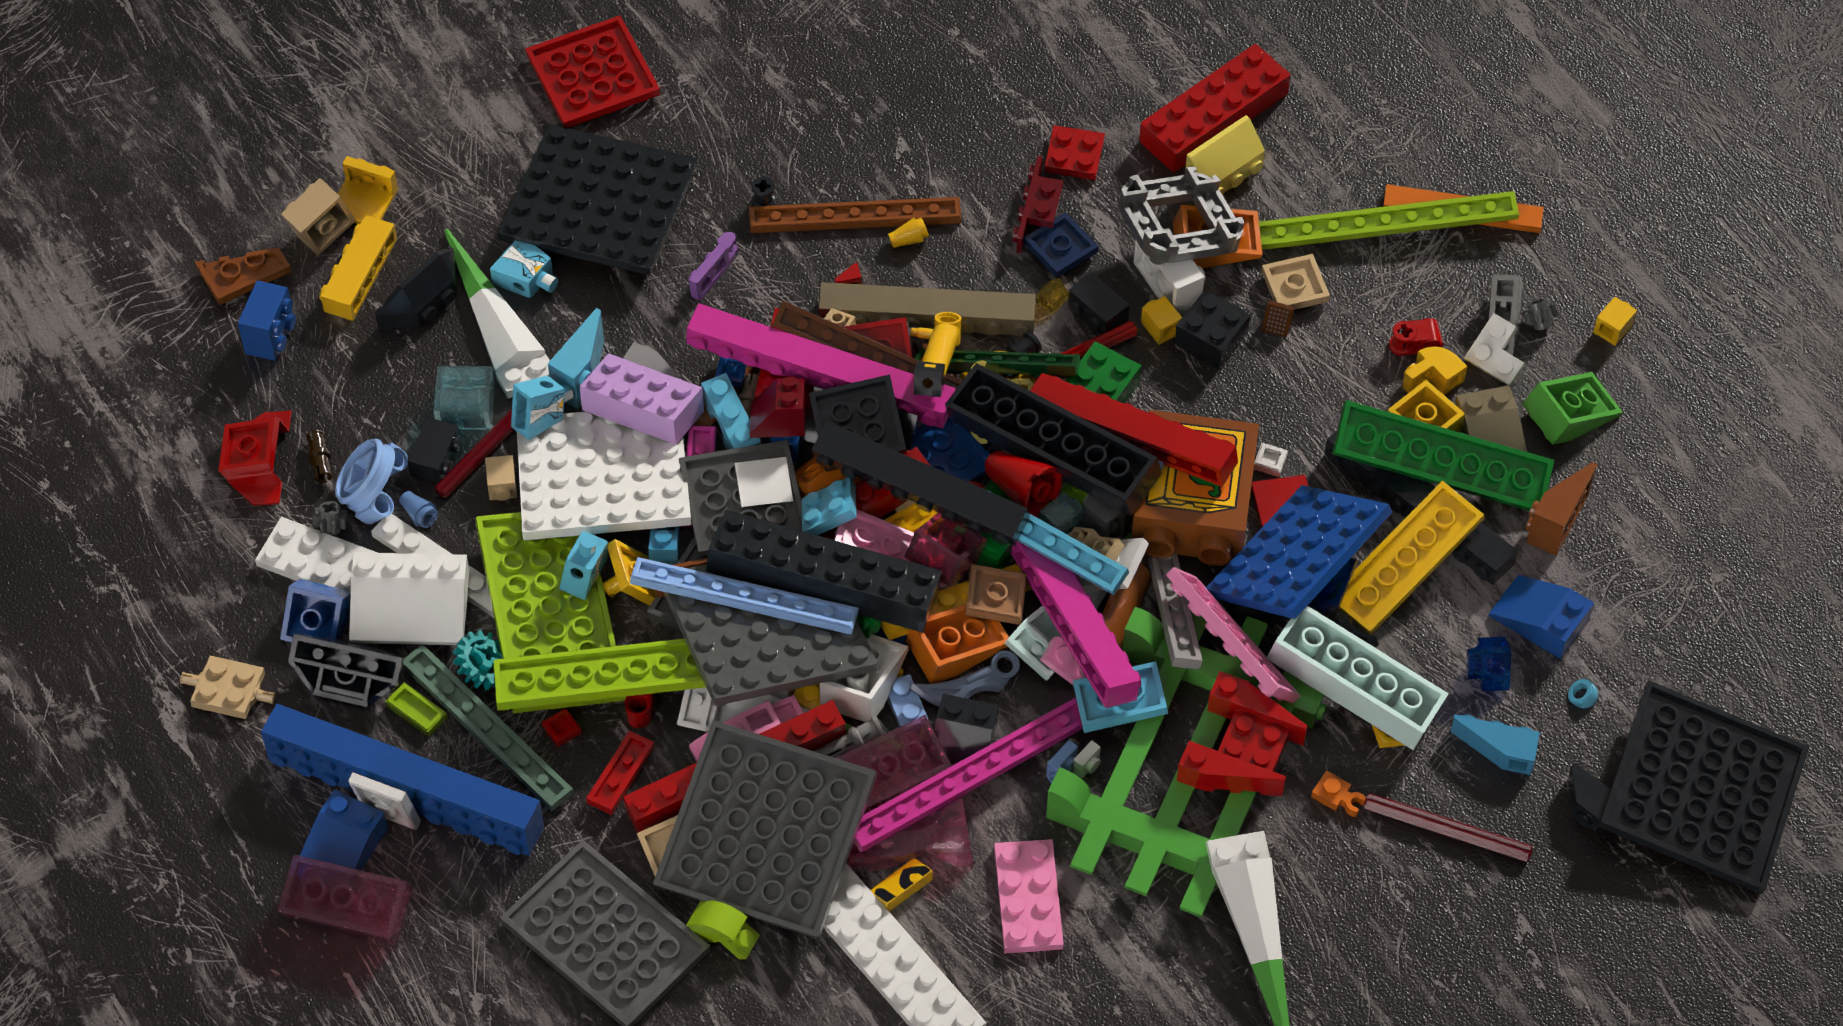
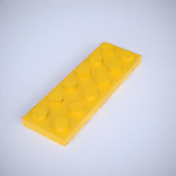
M1441 481L1328 596L1329 601L1371 635L1484 520V514L1444 481Z

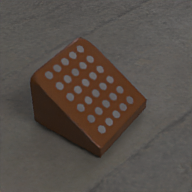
M1268 300L1262 331L1287 337L1292 325L1294 307Z

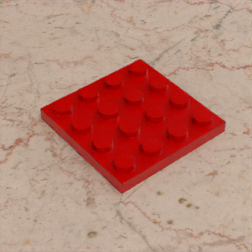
M621 15L525 48L526 56L565 128L660 95V88Z

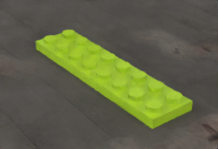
M685 639L494 660L498 711L706 687Z

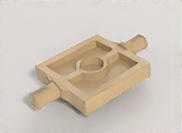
M210 656L204 670L199 675L182 672L180 677V684L195 686L190 702L191 707L246 719L250 708L257 701L274 704L276 699V692L260 689L265 676L264 667Z

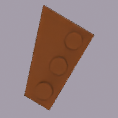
M279 247L247 252L243 257L229 259V256L219 257V261L214 262L195 261L198 272L219 305L253 290L257 280L269 283L292 272L290 264Z

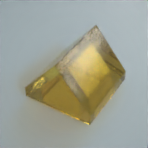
M1060 278L1050 280L1038 291L1035 302L1054 314L1069 298V292Z

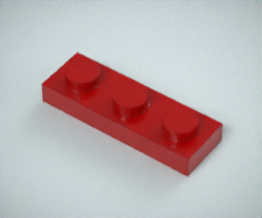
M629 731L586 798L587 804L613 815L623 796H625L654 750V742Z

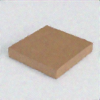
M972 564L969 573L965 615L1020 625L1023 617L1027 574Z

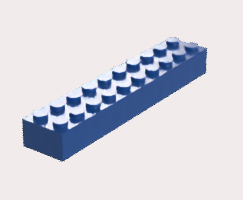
M275 705L261 730L268 759L276 766H288L303 776L309 777L312 775L320 778L330 786L339 785L347 788L354 795L355 793L348 781L352 772L406 792L417 814L425 817L429 822L435 825L444 824L452 827L454 831L462 835L471 834L489 845L498 844L513 854L518 855L522 853L530 856L544 829L541 804L538 799L283 705Z

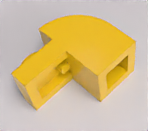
M1442 347L1421 349L1418 351L1416 363L1411 364L1404 372L1402 388L1409 393L1423 381L1427 380L1445 395L1464 382L1467 365L1448 349Z

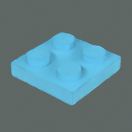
M848 477L843 480H837L830 486L817 492H811L802 498V531L820 535L857 517L856 486L854 481Z

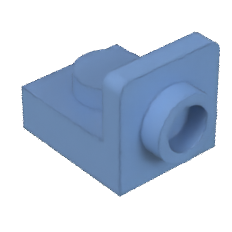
M1070 740L1047 763L1046 777H1048L1051 784L1059 767L1070 772L1073 770V759L1077 756L1078 746Z

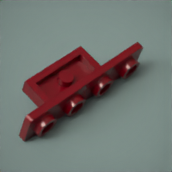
M1037 156L1035 165L1031 164L1029 168L1028 180H1031L1030 185H1025L1023 200L1026 203L1025 206H1020L1018 221L1021 223L1020 227L1015 226L1012 240L1017 243V253H1022L1024 237L1027 235L1029 224L1048 228L1054 227L1063 190V180L1041 177L1042 156Z

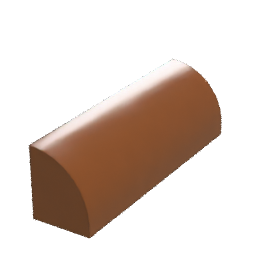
M1141 562L1128 589H1118L1115 595L1110 594L1102 613L1105 625L1110 632L1114 633L1121 650L1123 649L1124 629L1134 608H1141L1152 580L1150 571Z

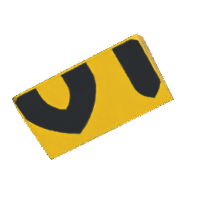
M913 858L870 891L890 912L933 880V871Z

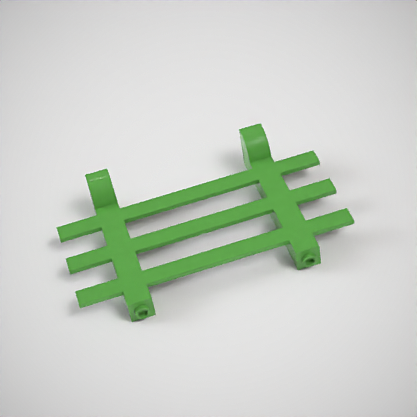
M1138 607L1134 608L1124 629L1122 651L1126 652L1129 661L1140 665L1156 661L1167 709H1169L1181 680L1211 691L1219 671L1244 679L1259 689L1258 684L1260 682L1255 676L1250 677L1240 667L1242 661L1237 656H1227L1200 645L1199 648L1203 660L1200 669H1183L1172 666L1162 623L1151 613ZM1191 611L1199 643L1207 621L1202 616L1198 617ZM1247 616L1242 629L1259 647L1268 624ZM1284 671L1283 676L1301 696L1294 703L1285 700L1280 702L1274 696L1270 698L1308 725V728L1313 729L1316 720H1322L1327 708V704L1323 703L1324 694L1313 687L1304 685L1305 682ZM1207 703L1191 741L1213 749L1227 718L1207 711ZM1165 715L1136 721L1102 797L1091 794L1088 785L1080 777L1059 767L1048 790L1046 818L1085 833L1070 867L1092 875L1107 842L1139 854L1125 884V888L1141 895L1147 896L1161 863L1190 873L1194 876L1182 900L1180 910L1202 918L1217 884L1211 870L1205 843L1209 840L1238 835L1257 792L1241 791V793H1230L1210 839L1178 827L1195 790V787L1177 781L1178 769L1156 818L1125 807L1124 804Z

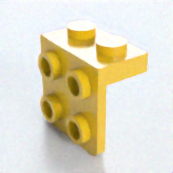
M346 156L342 163L345 181L338 195L356 219L354 223L360 224L365 215L382 220L398 191L395 171L387 166H378L360 158L355 159Z

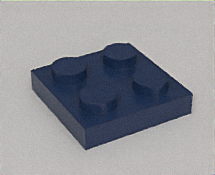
M1066 212L1055 218L1053 228L1040 227L1024 237V245L1056 278L1098 253L1099 246Z

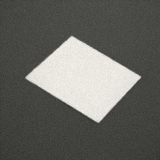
M786 457L735 463L741 507L793 501Z

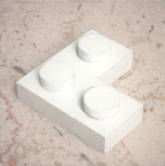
M1493 313L1464 359L1507 386L1509 385L1511 388L1525 367L1524 362L1504 351L1517 331V327Z

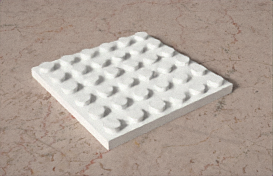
M586 411L563 414L561 421L530 440H527L517 432L523 540L578 536L582 531L590 534L691 525L688 483L683 481L679 458L685 457L683 437L675 445Z

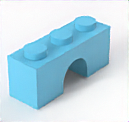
M724 373L702 382L704 406L710 418L717 419L722 430L723 444L726 450L761 444L759 438H750V419L727 374Z

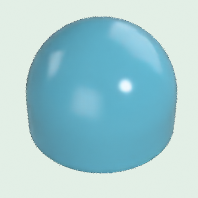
M1579 679L1569 688L1568 699L1577 707L1589 708L1597 702L1598 690L1589 680ZM1587 689L1586 694L1582 698H1575L1577 691Z

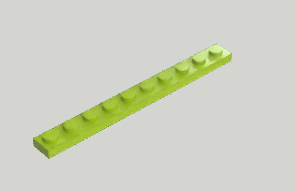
M1515 191L1260 221L1259 228L1262 250L1516 220L1519 217Z

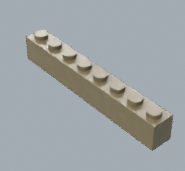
M821 282L819 317L825 318L830 309L833 308L856 316V324L906 317L910 328L917 326V328L934 329L936 314L953 312L961 316V333L1006 334L1022 337L1027 331L1034 333L1036 294Z

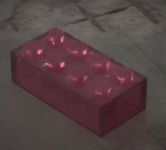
M926 715L837 757V759L877 771L878 775L865 811L951 767Z
M293 855L277 912L286 918L398 944L413 887L407 881Z

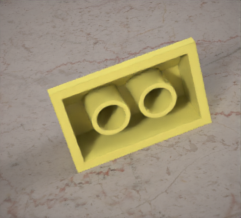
M1245 115L1188 153L1186 167H1196V172L1211 178L1213 175H1216L1221 181L1219 190L1223 195L1227 190L1232 187L1236 188L1245 178L1251 174H1257L1263 168L1265 149L1250 118Z

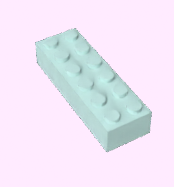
M1309 606L1296 619L1291 618L1266 658L1412 750L1416 747L1449 694Z

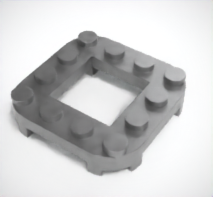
M1186 167L1185 174L1181 176L1142 181L1139 175L1129 177V182L1121 190L1118 208L1140 248L1149 256V260L1157 265L1164 262L1174 263L1234 253L1238 250L1244 220L1242 217L1236 218L1219 190L1221 181L1216 175H1213L1211 178L1196 172V167ZM1193 201L1209 230L1173 235L1169 228H1162L1151 207Z

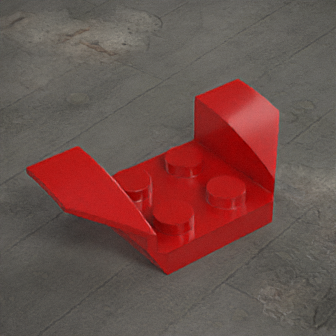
M291 410L265 412L251 421L226 424L224 426L218 471L253 506L280 504L282 482L273 472L278 433L289 432Z

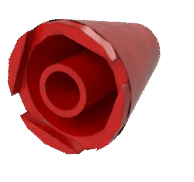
M996 451L990 454L985 461L986 475L1014 503L1028 508L1029 514L1035 517L1044 514L1049 509L1046 507L1051 499L1055 501L1059 495L1063 477L1057 473L1056 470L1058 469L1053 465L1003 451Z

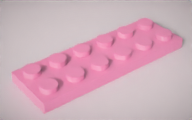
M1175 567L1166 574L1172 581L1170 587L1180 597H1186L1190 602L1187 605L1188 608L1196 616H1202L1207 621L1205 627L1214 636L1217 637L1219 635L1225 642L1222 645L1230 655L1233 657L1237 656L1242 661L1240 667L1250 677L1255 676L1260 682L1258 687L1266 696H1274L1280 702L1285 700L1290 703H1294L1301 696L1274 664L1266 659L1267 656L1196 576Z

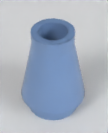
M411 491L401 495L399 503L404 507L416 526L428 528L435 523L438 518V511L433 503L413 494Z

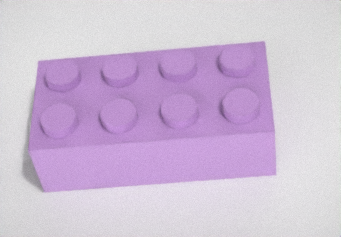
M609 353L580 385L583 411L675 445L704 412L702 387Z

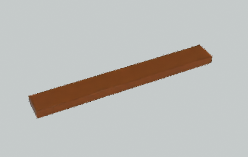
M942 197L749 207L750 233L902 226L913 217L915 219L921 217L925 225L961 223L960 198Z

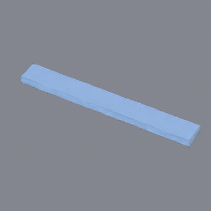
M637 557L630 578V584L850 635L853 633L859 608L639 557Z

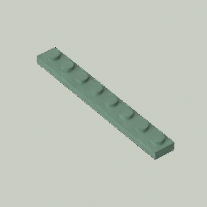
M423 644L404 658L402 667L551 812L574 794L573 788Z

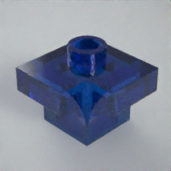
M1506 637L1477 638V646L1467 649L1466 675L1468 679H1480L1481 691L1510 690L1512 652Z

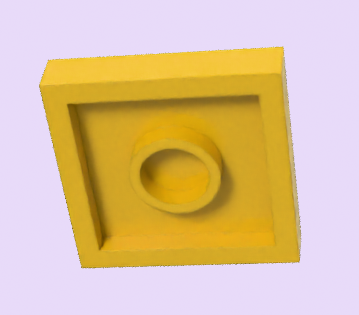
M614 539L608 543V551L615 576L603 582L605 593L608 596L614 597L622 591L650 606L656 597L655 590L630 584V578L637 557L648 559V556Z

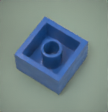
M256 281L238 321L245 354L276 361L279 352L284 351L287 342L286 336L289 330L292 331L296 323V315L293 314L292 310L293 301L290 299L288 287Z

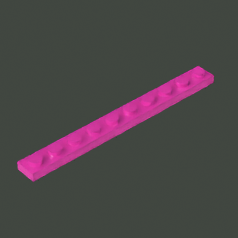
M1074 698L864 814L854 844L860 852H863L1082 730L1083 726L1077 699Z

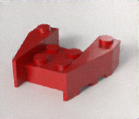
M1219 671L1209 694L1207 711L1231 719V722L1218 751L1192 741L1188 742L1178 765L1177 781L1203 791L1214 792V789L1230 790V793L1252 791L1260 792V795L1282 796L1286 776L1276 773L1275 770L1288 741L1304 745L1308 725L1248 681Z

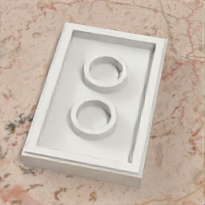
M352 772L348 782L359 801L384 812L387 820L417 830L421 820L406 792Z

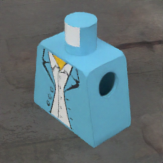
M514 241L490 268L492 284L528 298L532 297L540 287L552 293L558 285V279L552 276L553 271L550 257L532 244Z
M542 376L514 384L511 427L527 440H530L555 425L563 418L564 402L573 398L571 387L568 384L560 385L549 376Z
M582 531L565 561L559 589L585 600L607 562L608 542ZM578 569L582 571L583 577H577Z

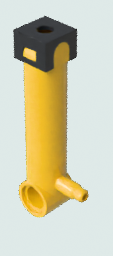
M953 312L936 314L934 329L919 327L911 328L910 335L913 337L929 339L922 361L917 362L914 370V394L941 397L943 393L944 377L955 347L960 344L961 316Z

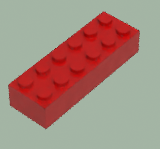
M1255 43L1143 120L1140 124L1139 142L1175 173L1186 165L1188 153L1245 115L1251 120L1286 96L1289 92L1291 74Z

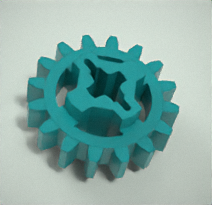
M478 630L475 635L472 632H468L465 637L460 639L453 651V655L457 656L453 664L460 665L457 673L466 675V683L472 680L474 681L475 688L483 684L485 690H489L492 685L495 687L494 660L503 658L498 639L496 641L492 639L493 635L491 632L484 636L481 630Z

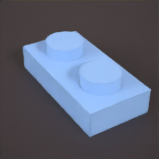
M910 674L896 678L888 695L889 704L902 735L929 727V720L919 695L910 689L911 684H914Z

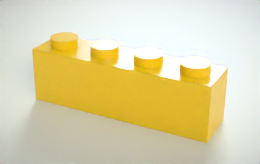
M365 215L362 222L355 226L350 244L345 245L339 264L334 265L328 284L324 285L320 291L319 298L322 301L324 312L354 321L397 241L395 225L393 223Z

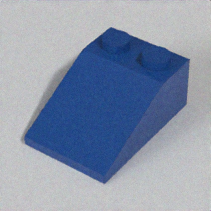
M1518 575L1488 616L1561 659L1590 620L1594 602L1571 588Z
M334 789L318 813L292 874L336 896L344 898L388 830L385 813Z

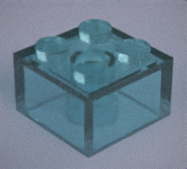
M437 366L434 399L435 419L458 425L459 430H491L495 387L492 366Z

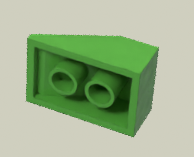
M1593 372L1540 382L1522 403L1529 416L1536 422L1552 445L1572 441L1621 416L1623 413Z

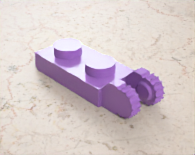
M733 232L722 234L717 239L718 245L715 249L709 252L700 267L691 273L688 280L691 297L701 300L727 270L730 263L736 257L735 255L739 253L736 244L737 238Z

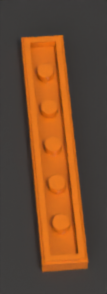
M1386 184L1383 207L1469 196ZM1517 203L1518 219L1482 223L1479 225L1540 233L1544 207Z

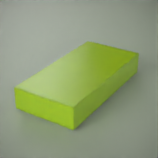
M405 682L385 701L389 709L428 737L448 718L444 710Z

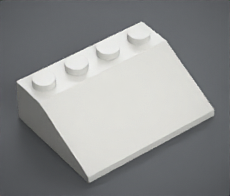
M354 552L351 574L350 643L456 645L464 637L470 573L467 555Z

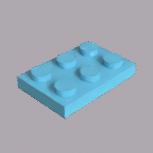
M1156 661L1132 667L1134 671L1139 673L1141 678V687L1138 690L1137 700L1109 708L1104 707L1087 677L1073 680L1084 733L1168 714Z

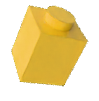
M1163 296L1146 303L1142 307L1141 323L1157 344L1160 345L1175 337L1176 325L1182 317L1169 300Z
M1614 297L1598 315L1593 333L1616 346L1633 326L1637 309L1633 308L1629 303Z

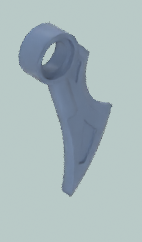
M1000 651L992 658L990 666L950 681L931 684H911L910 689L924 700L938 707L940 706L943 694L969 699L979 692L990 691L999 693L1006 683L1018 672L1020 666L1019 659L1011 651ZM1005 658L1012 663V670L1009 673L999 671L997 668V661L999 659Z

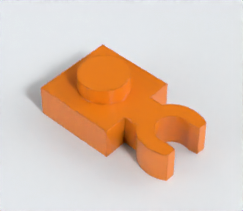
M1327 770L1311 794V798L1335 811L1340 805L1343 806L1346 813L1352 817H1357L1359 811L1352 803L1356 802L1364 806L1366 799L1359 792H1349L1351 784Z

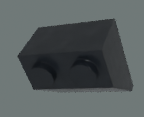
M943 694L936 717L929 759L956 764L993 744L998 724L999 705Z

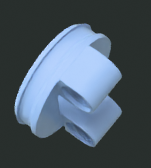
M370 439L359 445L349 456L338 476L335 487L338 502L346 504L350 510L356 512L355 517L366 524H374L391 515L394 510L393 501L382 489L390 476L407 467L408 457L405 451L392 442L382 444L379 439Z

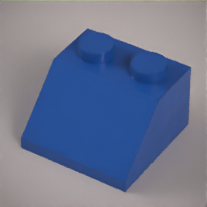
M299 579L291 584L288 588L280 640L292 642L295 633L340 640L349 619L351 591Z

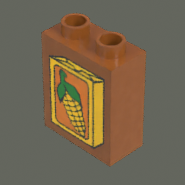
M1149 410V412H1153L1161 418L1172 422L1177 421L1185 427L1196 431H1203L1209 436L1220 440H1227L1236 445L1238 464L1223 487L1164 465L1161 471L1162 475L1134 512L1131 539L1144 538L1149 543L1145 554L1153 558H1168L1176 553L1177 555L1198 557L1201 562L1212 566H1221L1230 562L1240 551H1243L1259 424Z

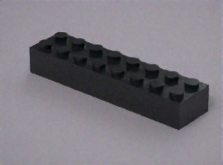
M978 363L973 366L945 403L952 422L1014 455L1053 465L1058 469L1056 470L1057 473L1062 475L1063 481L1130 517L1162 475L1156 456Z
M725 510L709 546L706 568L707 572L735 580L859 608V615L924 633L936 601L942 570L729 510Z

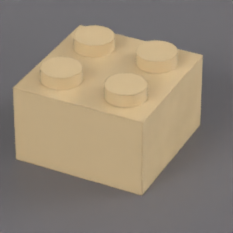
M321 178L315 183L310 184L305 192L295 201L291 202L281 213L296 236L317 256L356 221L341 197Z

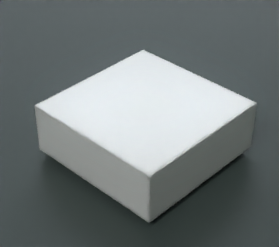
M1261 443L1254 462V470L1280 477L1288 450Z

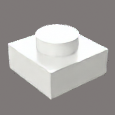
M1091 740L1073 759L1072 773L1081 779L1088 772L1092 774L1101 762L1099 759L1101 747Z

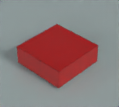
M566 708L541 722L542 728L557 748L582 734L580 726Z

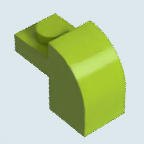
M700 901L686 924L706 943L720 942L739 960L747 959L760 936L745 922L747 919L746 915L736 908L719 901Z

